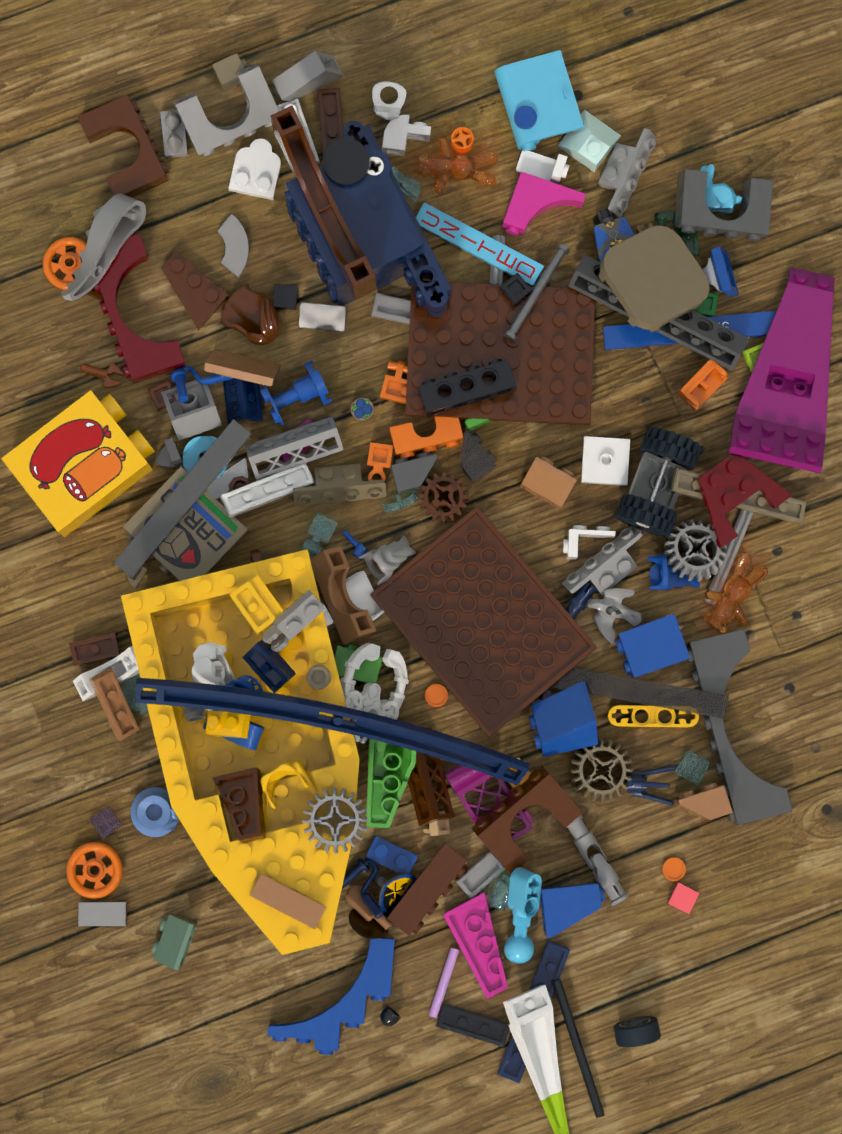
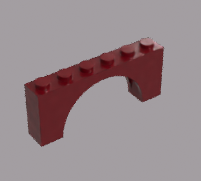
M140 234L130 236L125 241L105 275L94 287L96 294L101 293L103 301L99 302L104 315H109L111 322H108L107 326L111 336L116 335L118 343L114 345L118 357L123 356L126 365H123L122 368L126 379L131 378L132 384L185 367V360L178 341L158 343L145 340L134 334L124 324L118 313L117 294L123 279L133 268L148 261Z

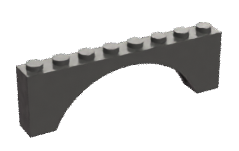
M742 629L688 643L687 650L690 658L687 660L693 664L694 671H691L694 685L698 684L700 691L697 694L700 708L704 707L706 716L703 717L704 726L711 733L712 739H709L710 749L712 753L716 752L718 762H715L716 772L718 776L722 775L723 785L733 813L728 814L730 822L734 821V825H741L792 812L787 788L770 784L757 777L745 767L733 751L725 732L723 722L725 689L735 667L750 652L745 630Z

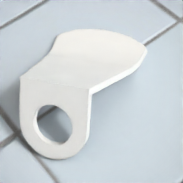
M365 571L357 572L346 579L347 592L351 601L358 608L368 610L372 621L384 613V610L370 596L374 590Z

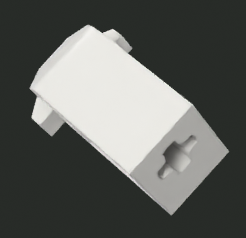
M206 642L198 646L193 653L195 663L192 667V677L195 683L226 686L231 681L236 680L224 656V653L227 651L225 646L214 642Z

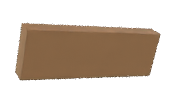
M108 668L90 678L89 680L116 739L122 741L139 731L140 729L113 669Z
M264 874L260 875L250 894L253 898L313 929H316L326 909V906Z

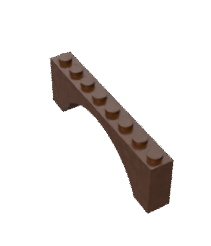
M293 106L270 115L274 135L354 299L357 300L376 291V276L366 255L361 251L349 231L327 187Z

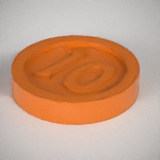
M433 684L426 689L425 700L430 706L441 707L446 703L448 692L444 686Z
M669 858L662 865V873L670 881H678L685 875V864L678 858Z

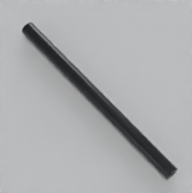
M561 978L553 980L552 984L596 1118L602 1117L605 1113Z

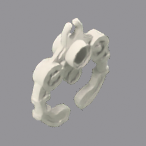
M366 643L360 646L344 665L346 669L344 677H341L340 682L347 708L397 720L399 709L405 699V687L409 683L405 661L400 652L386 649L383 662L387 667L394 669V681H397L395 693H390L389 700H380L381 688L376 683H366L362 693L354 689L356 681L353 680L355 669L359 670L364 660L375 661L380 656V646ZM354 735L355 742L360 741L362 744L369 739L365 737L360 739V736Z

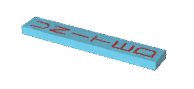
M425 202L416 216L422 229L511 276L518 273L529 286H535L544 269V266Z

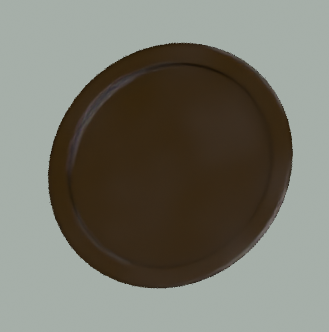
M354 908L350 911L349 923L352 929L361 937L377 939L383 937L388 932L374 918L367 922Z

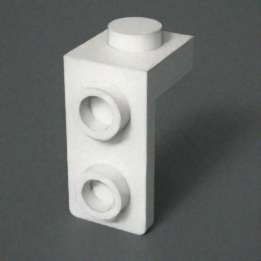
M522 150L516 171L519 173L522 171L559 184L561 177L566 178L570 165L566 164L567 156L561 154L555 160L531 151L523 152Z
M575 525L573 529L568 530L567 539H563V553H567V559L576 560L578 557V537L614 538L616 531H610V527L605 526L596 527V530H587V526Z

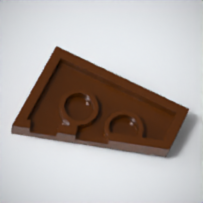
M177 251L161 267L199 331L229 296Z
M255 767L213 777L215 784L220 790L221 799L230 814L229 818L239 841L246 843L264 839L261 771Z

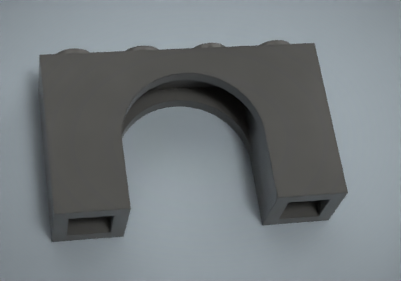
M685 169L678 173L674 228L681 229L683 233L703 231V235L716 236L717 233L725 234V238L737 239L739 236L747 237L748 241H760L761 238L769 235L773 180L750 178L744 181L741 210L734 220L727 221L717 218L707 206V172Z

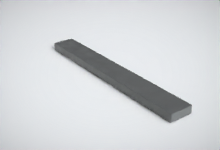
M233 419L114 563L133 578L252 434Z

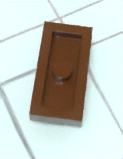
M116 633L69 643L74 666L110 659L120 655Z

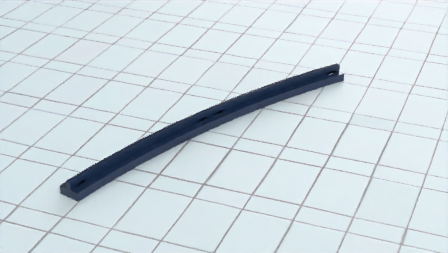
M137 678L135 703L225 711L335 730L431 755L488 774L514 785H518L529 770V763L484 746L425 727L352 708L288 695L229 686L150 678ZM141 688L156 689V691H143ZM323 712L333 714V717L321 715L319 713ZM343 717L355 719L356 722L344 720ZM511 767V768H513V769H516L517 772L512 771V770H510V769H508V768Z

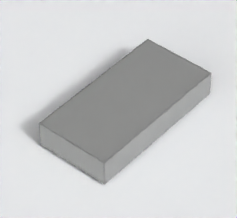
M376 293L371 316L410 325L411 300Z
M489 851L455 882L472 899L506 868Z
M79 902L78 926H127V902Z

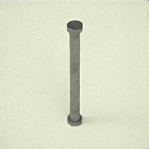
M561 243L557 245V251L509 329L504 331L503 336L512 342L516 340L518 330L564 256L569 254L570 249L566 245Z

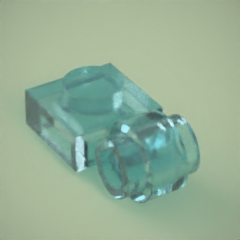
M317 512L307 532L308 535L314 538L311 540L306 539L301 551L308 549L310 559L318 555L323 549L319 542L322 541L328 544L338 522Z

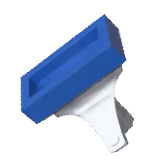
M720 246L712 249L711 258H709L707 266L702 269L707 276L709 284L713 285L719 292H724L730 297L739 294L728 252Z

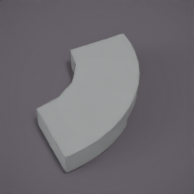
M231 214L217 231L223 238L226 246L225 256L221 261V265L240 278L248 262L249 243L243 226Z

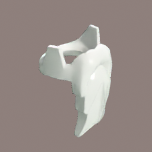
M390 81L375 84L372 89V99L374 103L373 110L376 112V115L390 121L399 118L406 98V89L402 85ZM388 86L395 88L398 92V98L392 104H386L380 98L381 90Z

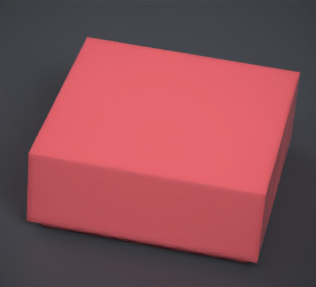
M677 882L668 904L690 914L699 893Z

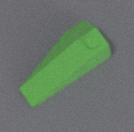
M369 739L366 813L368 821L366 822V827L390 828L411 772L416 764V751Z

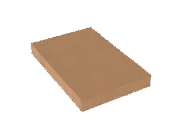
M214 349L205 362L204 370L271 387L280 372L281 364Z

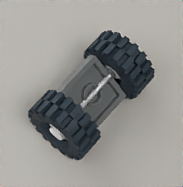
M658 427L647 428L639 449L643 455L629 493L622 495L615 518L641 531L643 530L657 536L669 537L677 518V513L674 512L673 508L678 493L670 492L674 469L694 470L702 446L698 442L686 438L684 435L676 434L673 431H667L663 428L659 429Z

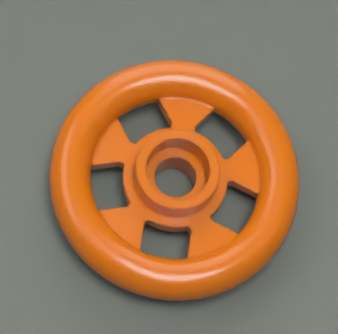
M64 237L56 240L48 247L43 257V271L52 285L62 290L68 289L67 284L74 281L72 277L74 275L73 271L81 266L82 261L79 254L85 250L86 241L77 237ZM66 246H75L76 253H66ZM55 253L62 255L58 264L52 262ZM68 260H73L74 264L72 266H66ZM59 269L66 274L63 280L55 275Z
M89 842L79 846L71 854L67 862L66 874L68 882L74 891L83 897L97 899L109 895L117 888L122 878L123 866L118 853L112 847L101 842ZM94 851L96 858L87 861L85 854ZM106 855L112 862V865L106 867L105 863L101 860ZM76 865H84L83 875H76ZM94 865L99 868V872L96 875L91 873V867ZM106 873L112 876L107 885L101 882ZM86 879L95 882L94 889L84 886Z

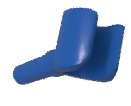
M347 530L342 533L355 547L352 552L354 556L359 558L368 552L365 546L355 540Z

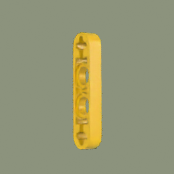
M618 705L608 711L607 718L609 723L616 727L688 728L697 724L699 713L690 706ZM617 709L620 710L621 714H629L627 709H632L630 715L632 723H627L629 718L620 719V723H617L616 719L612 718V714L616 713ZM638 710L647 712L648 719L646 722L639 723L636 721L635 713ZM667 710L670 712L671 720L668 723L660 722L658 719L660 711ZM674 710H678L677 715L686 714V710H689L690 714L694 715V719L690 720V724L686 723V719H677L678 724H674L676 718Z

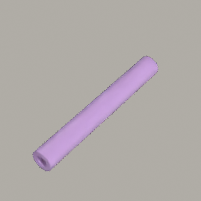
M450 947L428 1014L431 1017H438L459 953L458 949Z

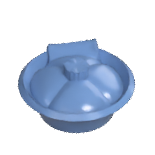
M159 787L145 789L136 796L132 803L131 819L136 829L142 834L150 837H160L175 831L179 818L171 807L166 789Z

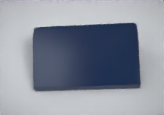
M263 640L257 642L242 657L273 693H276L296 675L295 671L279 653L271 649V644L265 643Z

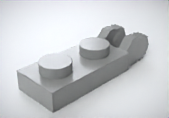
M308 590L273 622L274 624L263 633L262 640L268 644L272 642L271 649L275 652H280V650L288 645L289 640H292L326 609L325 606Z

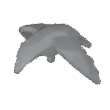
M606 589L604 591V599L591 598L587 601L589 608L598 610V613L594 616V621L600 632L611 644H614L615 631L612 628L615 618L625 619L633 626H638L643 620L640 612L629 609L622 604V600L625 597L634 595V590Z

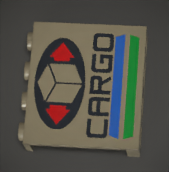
M182 467L123 526L127 531L124 535L130 541L135 538L188 473ZM206 490L149 559L152 560L155 557L160 562L158 567L167 576L172 573L177 578L175 582L206 575L241 537L244 539L250 532L235 517L230 518L225 507Z

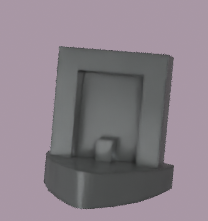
M173 437L164 440L165 446L155 460L156 463L166 468L184 467Z

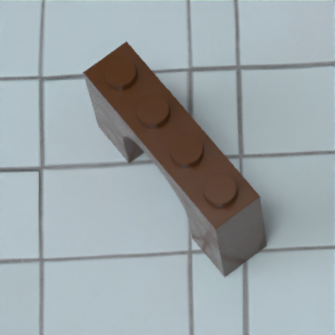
M128 94L78 116V120L89 143L116 132L128 133L139 141L140 153L137 160L130 167L106 177L114 196L121 193L129 197H135L167 182L165 174L169 173L164 160L159 162L156 156L159 153L154 140L149 141L146 135L150 132L145 120H139L137 113H140L139 107L135 99L130 101Z
M543 766L533 771L522 785L516 786L507 798L497 802L493 810L486 816L480 817L472 827L475 834L510 874L529 860L511 836V824L519 811L532 805L543 806L550 810L564 828L583 813Z

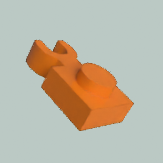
M370 442L367 466L373 467V470L368 475V481H371L374 475H380L381 479L386 481L383 469H390L393 445Z

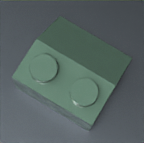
M172 913L169 914L168 918L164 917L159 929L163 931L161 939H156L152 949V953L155 954L153 960L174 970H180L183 967L198 922Z

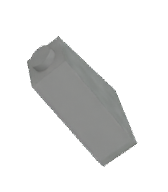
M314 51L277 76L272 82L275 86L274 92L277 97L284 101L299 99L343 76V73L333 55Z

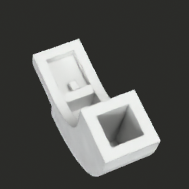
M133 646L127 648L114 659L80 674L73 680L82 701L97 696L89 679L108 668L113 669L119 684L139 674Z

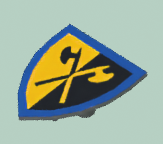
M380 873L375 876L374 881L382 887L379 894V907L386 915L391 913L417 878L415 876L404 873L389 880Z

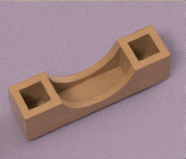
M342 547L323 550L313 557L310 561L314 576L343 645L346 646L360 642L375 633L376 629L368 610L358 608L348 595L346 576L350 566Z

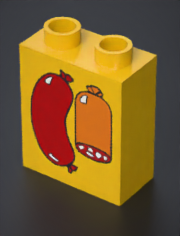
M90 390L1 458L53 527L63 537L69 535L153 470L145 459L155 452L139 430H136L129 437L122 431L117 423L127 415L110 393L99 401Z

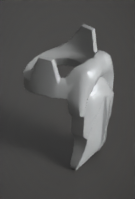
M403 535L398 542L394 541L389 545L379 546L361 555L359 558L365 560L368 569L378 580L377 585H380L392 576L393 571L400 566V563L404 562L407 557L417 555V553L410 547L407 538ZM373 559L375 560L376 563H378V566H379V568L381 569V571H382L383 573L379 572V571L375 568L374 563H373Z

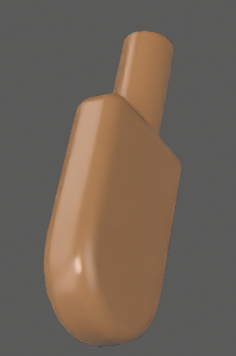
M351 886L346 892L347 902L367 922L374 918L385 930H388L393 923L384 915L378 919L375 918L362 900L361 889L363 886ZM367 890L366 892L372 896L379 906V900Z

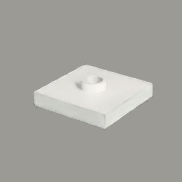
M584 436L581 483L627 486L630 439Z

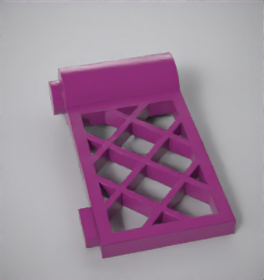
M459 764L444 773L474 823L478 820L479 809L493 810L480 806L483 793L496 795L494 805L498 802L499 796L507 798L511 794L505 782L496 778L499 782L497 793L484 790L486 780L493 776ZM482 783L481 789L475 788ZM501 788H503L506 795L500 794ZM470 790L480 792L478 804L467 803L463 795ZM470 807L476 808L475 814ZM521 810L518 812L519 815L516 814L515 816L521 818L526 827L518 832L511 830L513 841L533 829L531 824L534 820L527 810Z

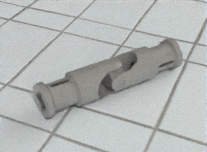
M580 815L566 828L569 829L575 839L574 844L586 864L593 870L599 886L609 896L611 906H615L630 895L623 890L618 881L617 873L606 862V855L593 833L589 832L582 821L583 816ZM589 846H592L599 853L588 858L587 849Z

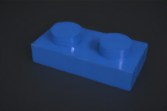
M375 836L366 855V858H370L399 874H410L418 857L378 836Z

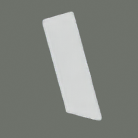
M242 459L226 470L220 478L214 480L207 488V491L215 499L229 491V483L233 477L243 476L246 479L248 478L246 459Z

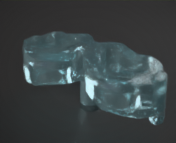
M414 490L413 494L404 500L401 499L400 494H397L395 496L398 502L381 504L385 513L393 512L411 505L418 500V497Z

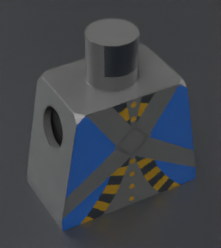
M608 208L597 213L601 224L594 226L592 230L596 259L599 262L602 261V258L609 249L635 235L626 218L613 219L612 213Z

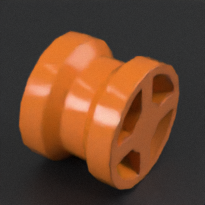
M459 127L453 131L451 147L456 153L466 154L472 149L474 141L472 131L466 127Z

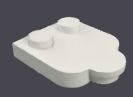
M256 139L250 144V147H244L237 152L228 188L229 191L274 200L281 161L279 156L272 152L271 144L267 140Z

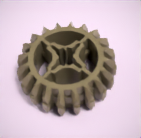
M599 739L597 747L594 745L590 746L591 749L587 747L582 748L585 752L584 754L578 751L575 752V755L580 758L579 761L571 760V764L577 765V769H570V773H577L578 776L572 778L571 781H580L581 784L576 787V790L579 791L584 787L586 790L582 796L587 797L589 793H592L591 801H595L597 795H600V802H605V795H608V799L613 801L614 796L612 793L615 792L617 796H622L619 788L622 787L627 790L628 786L623 782L624 780H632L631 777L626 776V772L634 771L633 768H626V764L631 763L632 759H623L628 753L626 750L620 754L618 753L621 747L620 744H617L614 749L611 748L612 740H608L607 745L604 746L603 739ZM605 751L614 757L607 762H601L593 753ZM586 758H588L593 770L584 779L583 764ZM619 762L620 777L617 783H615L611 776V769ZM611 763L607 767V771H605L607 772L606 777L598 775L592 778L596 774V770H598L596 769L598 764L602 767ZM597 779H602L608 784L610 789L597 790L589 784Z

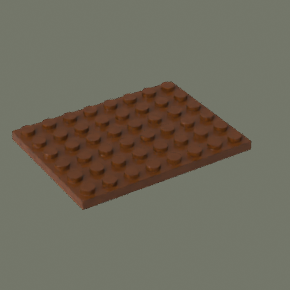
M448 282L452 290L451 299L447 303V310L442 316L432 317L423 306H418L414 298L413 285L411 286L405 417H449L466 420L489 419L488 421L590 426L594 299L573 288L545 287L518 330L516 340L512 342L506 339L503 333L509 329L529 295L513 306L499 289L502 284ZM496 359L509 361L517 385L514 392L426 417L418 392L419 386L422 385L423 381L428 379L441 380L444 379L446 374L452 372L461 374L467 372L466 369L479 365L480 368L488 366L490 361ZM490 375L482 378L486 384H493L495 382V379ZM463 382L460 385L464 391H470L473 388L469 382ZM440 389L438 391L439 396L443 398L449 397L451 394L448 389Z
M477 506L370 594L373 600L384 610L388 618L489 738L597 649L592 640Z

